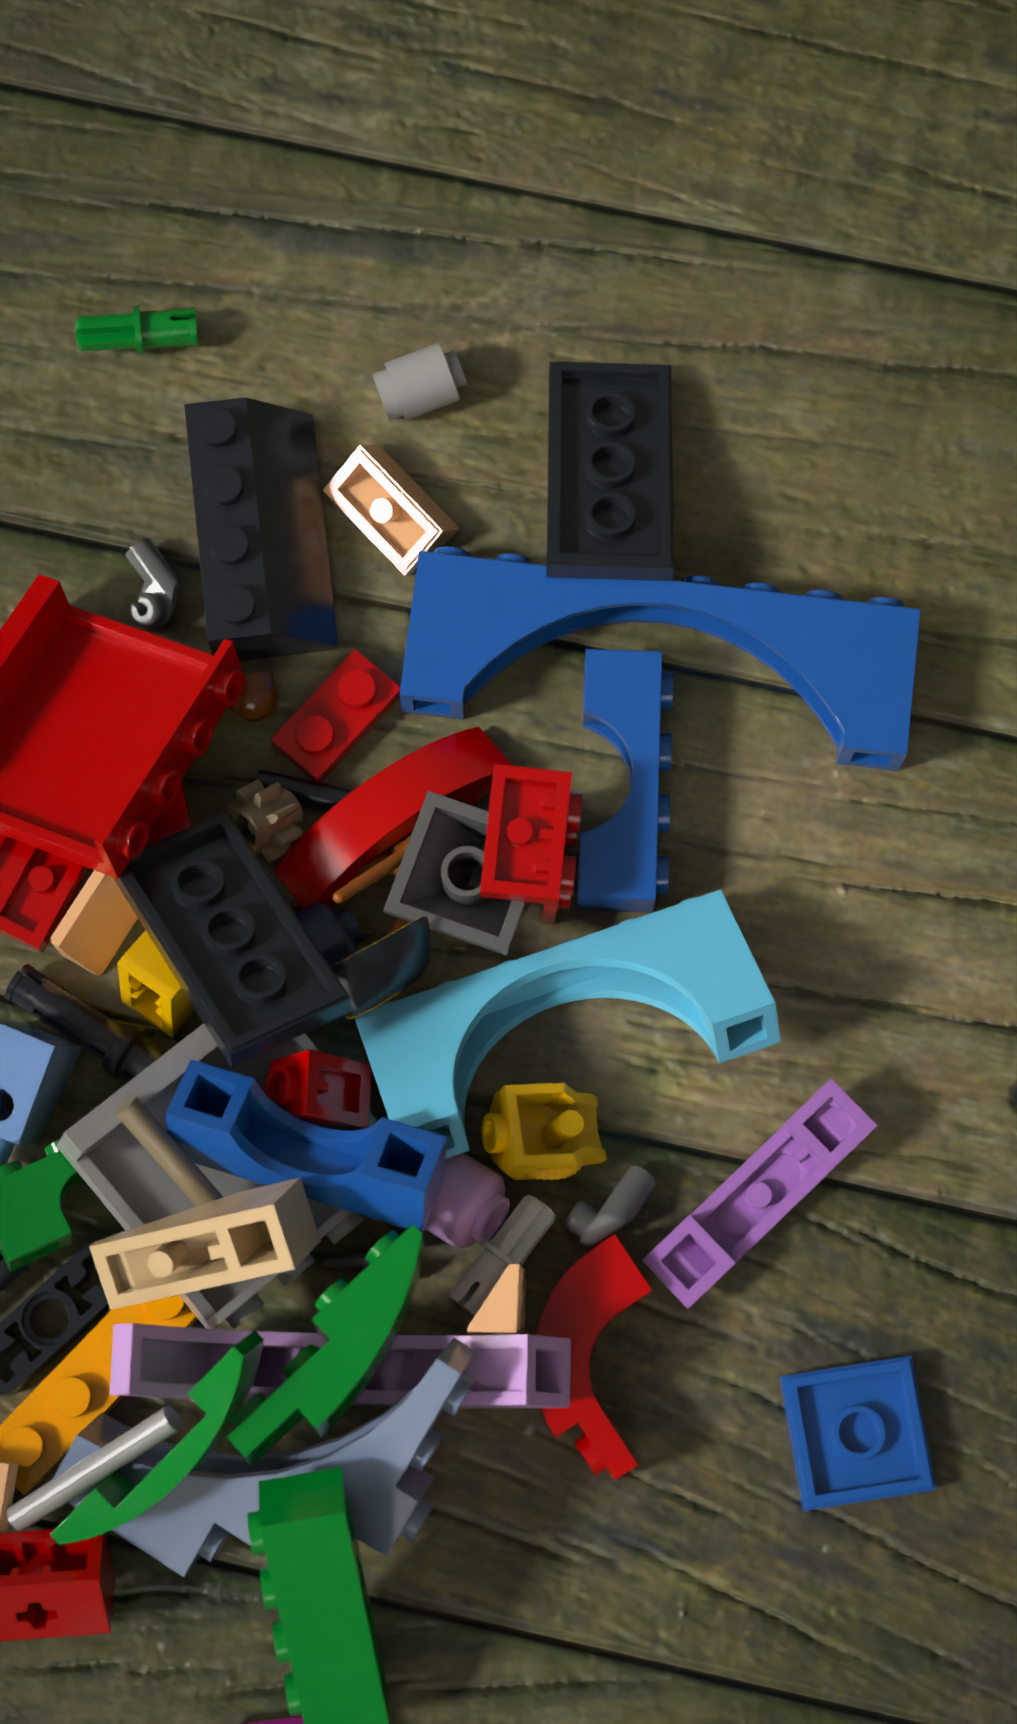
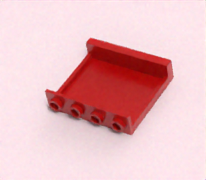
M38 574L0 629V834L119 879L130 860L137 858L144 850L148 841L149 830L163 808L169 807L177 798L182 778L196 756L203 755L208 749L213 737L214 728L227 707L234 706L243 692L245 675L233 641L224 639L214 655L71 606L60 581Z

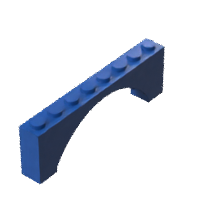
M438 547L434 552L419 551L399 694L402 713L464 720L466 704L491 679L516 660L546 643L574 632L601 625L629 622L663 623L694 629L720 638L751 654L775 671L802 697L823 724L837 747L836 764L899 771L908 750L921 609L906 608L904 602L887 597L872 598L867 603L843 600L840 594L827 590L809 591L805 596L780 593L781 590L778 587L766 583H749L744 585L743 588L718 586V582L715 579L697 575L683 577L681 581L546 577L545 565L533 564L531 559L522 555L501 554L494 560L471 557L468 551L461 548Z

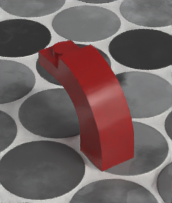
M615 1234L581 1257L564 1274L546 1302L536 1335L571 1339L570 1408H540L547 1427L555 1439L577 1424L583 1436L576 1440L574 1444L595 1476L607 1470L613 1481L626 1474L638 1464L595 1398L589 1375L590 1355L595 1340L604 1327L617 1316L649 1296L652 1291Z

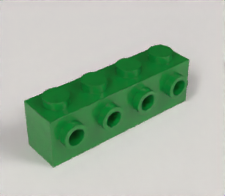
M342 1467L258 1481L259 1511L247 1513L248 1531L253 1555L266 1554L268 1566L260 1567V1581L266 1610L278 1608L280 1620L272 1622L277 1661L279 1664L290 1662L292 1668L291 1673L284 1675L290 1716L302 1714L304 1724H390L386 1676Z

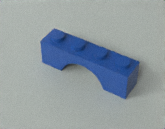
M586 649L582 727L606 739L620 753L629 772L631 790L621 809L610 820L580 834L577 910L653 913L656 894L667 895L669 856H657V832L669 833L670 794H658L659 771H670L672 733H660V711L672 710L673 673L661 672L662 652Z
M192 1059L166 1112L167 1132L195 1164L263 1185L301 1178L308 1199L406 1229L414 1224L422 1234L445 1177L446 1136L383 1117L373 1126L355 1131L334 1130L317 1126L295 1117L275 1104L262 1091L254 1078Z

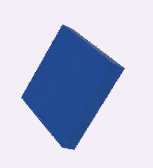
M912 1356L779 1377L802 1511L937 1490Z

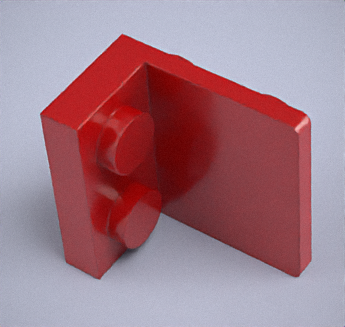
M494 764L480 897L542 903L541 924L554 925L557 908L569 909L570 897L573 893L576 857L565 856L564 848L565 846L575 847L583 796L582 793L570 792L572 772Z

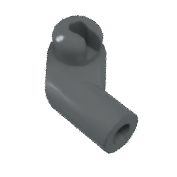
M145 538L135 543L125 555L144 581L138 602H132L131 615L139 625L151 629H159L169 623L175 615L182 582L179 575L152 540Z
M630 1166L600 1211L595 1209L588 1201L582 1200L577 1202L564 1222L566 1231L581 1238L579 1241L581 1244L592 1246L599 1244L634 1220L655 1188V1179L641 1167Z

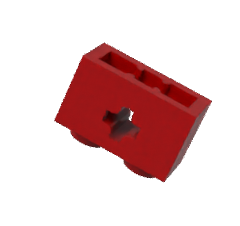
M55 1529L0 1533V1641L111 1633L115 1575L106 1533L59 1545L50 1536Z

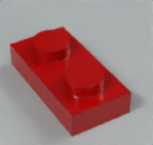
M354 649L271 738L272 746L314 782L322 783L400 699V687Z

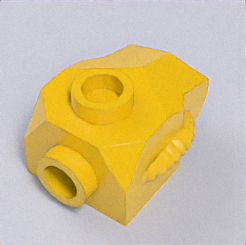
M536 1082L522 1085H505L494 1094L490 1112L484 1116L482 1121L481 1136L485 1150L491 1153L492 1161L514 1180L565 1179L566 1177H571L572 1174H576L584 1165L600 1164L607 1160L606 1151L602 1149L598 1134L597 1097L590 1093L576 1092L565 1083Z

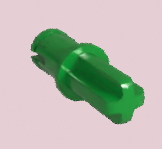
M133 306L134 313L80 316L75 322L76 343L78 349L83 352L137 348V354L144 355V349L175 346L198 347L195 307L163 311H140V306Z

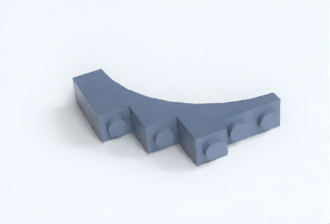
M453 1338L423 1379L389 1410L344 1436L296 1451L266 1453L253 1466L242 1455L211 1452L197 1468L160 1501L142 1514L111 1531L184 1577L201 1557L212 1562L230 1533L251 1546L247 1513L259 1511L258 1481L342 1467L357 1539L387 1557L400 1536L413 1542L434 1507L423 1499L436 1478L424 1470V1467L443 1437L432 1428L443 1410L454 1416L467 1397L476 1380L465 1374L477 1351L458 1339ZM101 1412L77 1434L54 1478L130 1430L131 1427ZM163 1441L120 1468V1470L137 1486L166 1457L176 1444ZM106 1477L99 1483L95 1484L85 1492L81 1493L68 1503L73 1505L74 1507H77L97 1486H99L108 1477Z

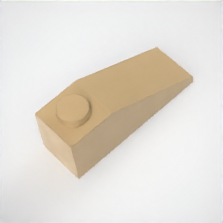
M296 1178L234 1193L96 1241L89 1248L110 1310L293 1270L319 1244L321 1239L301 1178Z

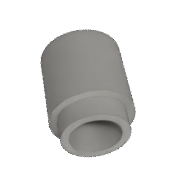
M439 342L385 362L386 369L372 374L389 420L404 416L405 421L460 401L457 388L467 385L455 350L443 353Z

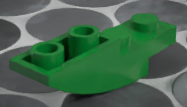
M414 1224L401 1236L395 1230L386 1234L367 1253L365 1259L370 1264L352 1282H349L345 1277L340 1278L319 1297L315 1307L320 1312L312 1318L318 1334L327 1343L319 1350L313 1344L304 1348L283 1370L282 1373L287 1380L268 1398L262 1392L256 1394L235 1413L231 1422L236 1428L227 1438L251 1466L302 1418L322 1438L348 1411L371 1381L398 1334L418 1282L424 1253L423 1234Z

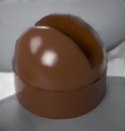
M272 672L246 674L243 692L237 703L231 707L238 716L250 722L263 721L271 716L278 703V690L274 674Z

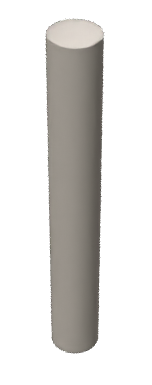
M169 1406L162 1408L9 1507L7 1516L11 1525L18 1531H24L180 1431L182 1423L176 1411Z

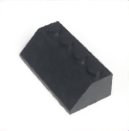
M247 397L184 404L207 639L212 655L216 653L224 639L233 641L239 661L339 650L313 414Z

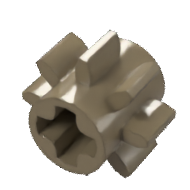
M257 779L235 790L237 800L225 805V810L256 856L263 853L268 862H272L287 854L291 849L290 842L303 836V832L300 829L303 821L300 803L289 790L282 788L278 782L264 788L260 780Z

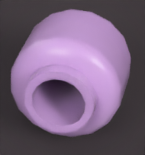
M465 1153L445 1159V1177L425 1229L458 1248H468L476 1242L484 1244L486 1240L490 1241L501 1228L510 1206L509 1199L504 1196L506 1188L502 1176Z

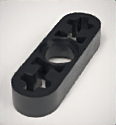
M91 1244L80 1249L0 1322V1353L7 1354L11 1352L21 1342L10 1335L11 1331L18 1325L24 1338L32 1345L42 1349V1353L35 1360H33L30 1351L23 1350L12 1360L10 1366L15 1375L9 1381L0 1377V1396H10L21 1391L110 1309L103 1287L99 1285L93 1286L81 1297L92 1303V1307L84 1314L78 1302L72 1296L60 1290V1287L68 1279L72 1288L76 1290L89 1280L91 1273L86 1266L93 1259L89 1248ZM51 1300L60 1301L65 1305L69 1313L68 1326L60 1336L53 1339H44L34 1329V1313L44 1302Z

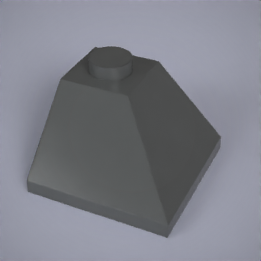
M428 791L383 909L384 913L409 922L419 917L427 916L429 929L507 956L527 913L530 902L480 897L489 811Z

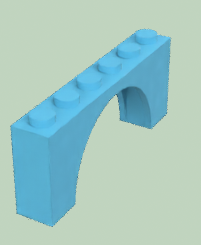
M721 889L700 897L688 898L677 905L639 918L627 919L618 925L577 939L566 940L557 946L516 960L505 961L496 967L470 976L441 983L435 988L403 999L382 1003L355 1018L388 1118L446 1136V1159L470 1151L464 1123L465 1104L470 1084L482 1060L491 1048L511 1029L533 1015L551 1007L572 1001L594 998L626 999L652 1005L667 1011L693 1028L713 1051L719 1064L781 1042L775 1001Z

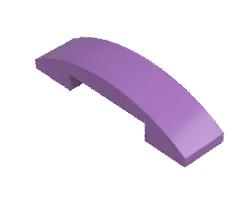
M831 1078L715 1192L662 1240L642 1262L689 1309L878 1125Z

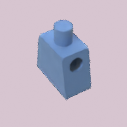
M0 1021V1166L8 1163L15 1144L23 1145L40 1141L83 1048L78 1044L25 1022ZM9 1095L12 1097L14 1102V1109L12 1114H10L7 1109V1099Z

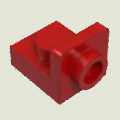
M308 1049L271 1061L269 1075L265 1083V1094L288 1113L311 1124L342 1131L362 1130L369 1128L372 1068L371 1065Z

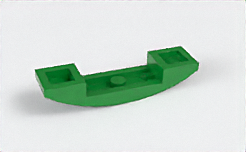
M255 1330L233 1346L190 1390L187 1395L207 1415L137 1486L120 1469L97 1486L50 1536L59 1545L92 1538L115 1529L142 1514L160 1501L197 1468L222 1440L233 1424L231 1422L233 1416L244 1405L257 1373L264 1339Z

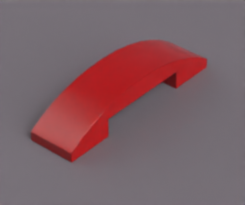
M479 726L441 738L389 765L349 793L311 826L287 852L274 871L301 908L315 901H320L330 906L334 903L333 894L359 876L358 869L413 831L428 791L472 806L491 792L494 764L513 765Z

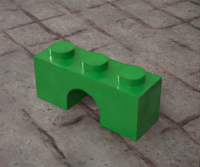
M60 1139L44 1149L47 1157L23 1167L21 1162L17 1160L0 1166V1251L10 1273L71 1244L72 1232L62 1213L61 1203L66 1193L76 1184L83 1182L84 1179L57 1148Z

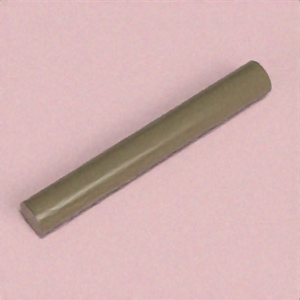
M135 1095L125 1100L116 1109L115 1115L196 1207L223 1198V1195Z

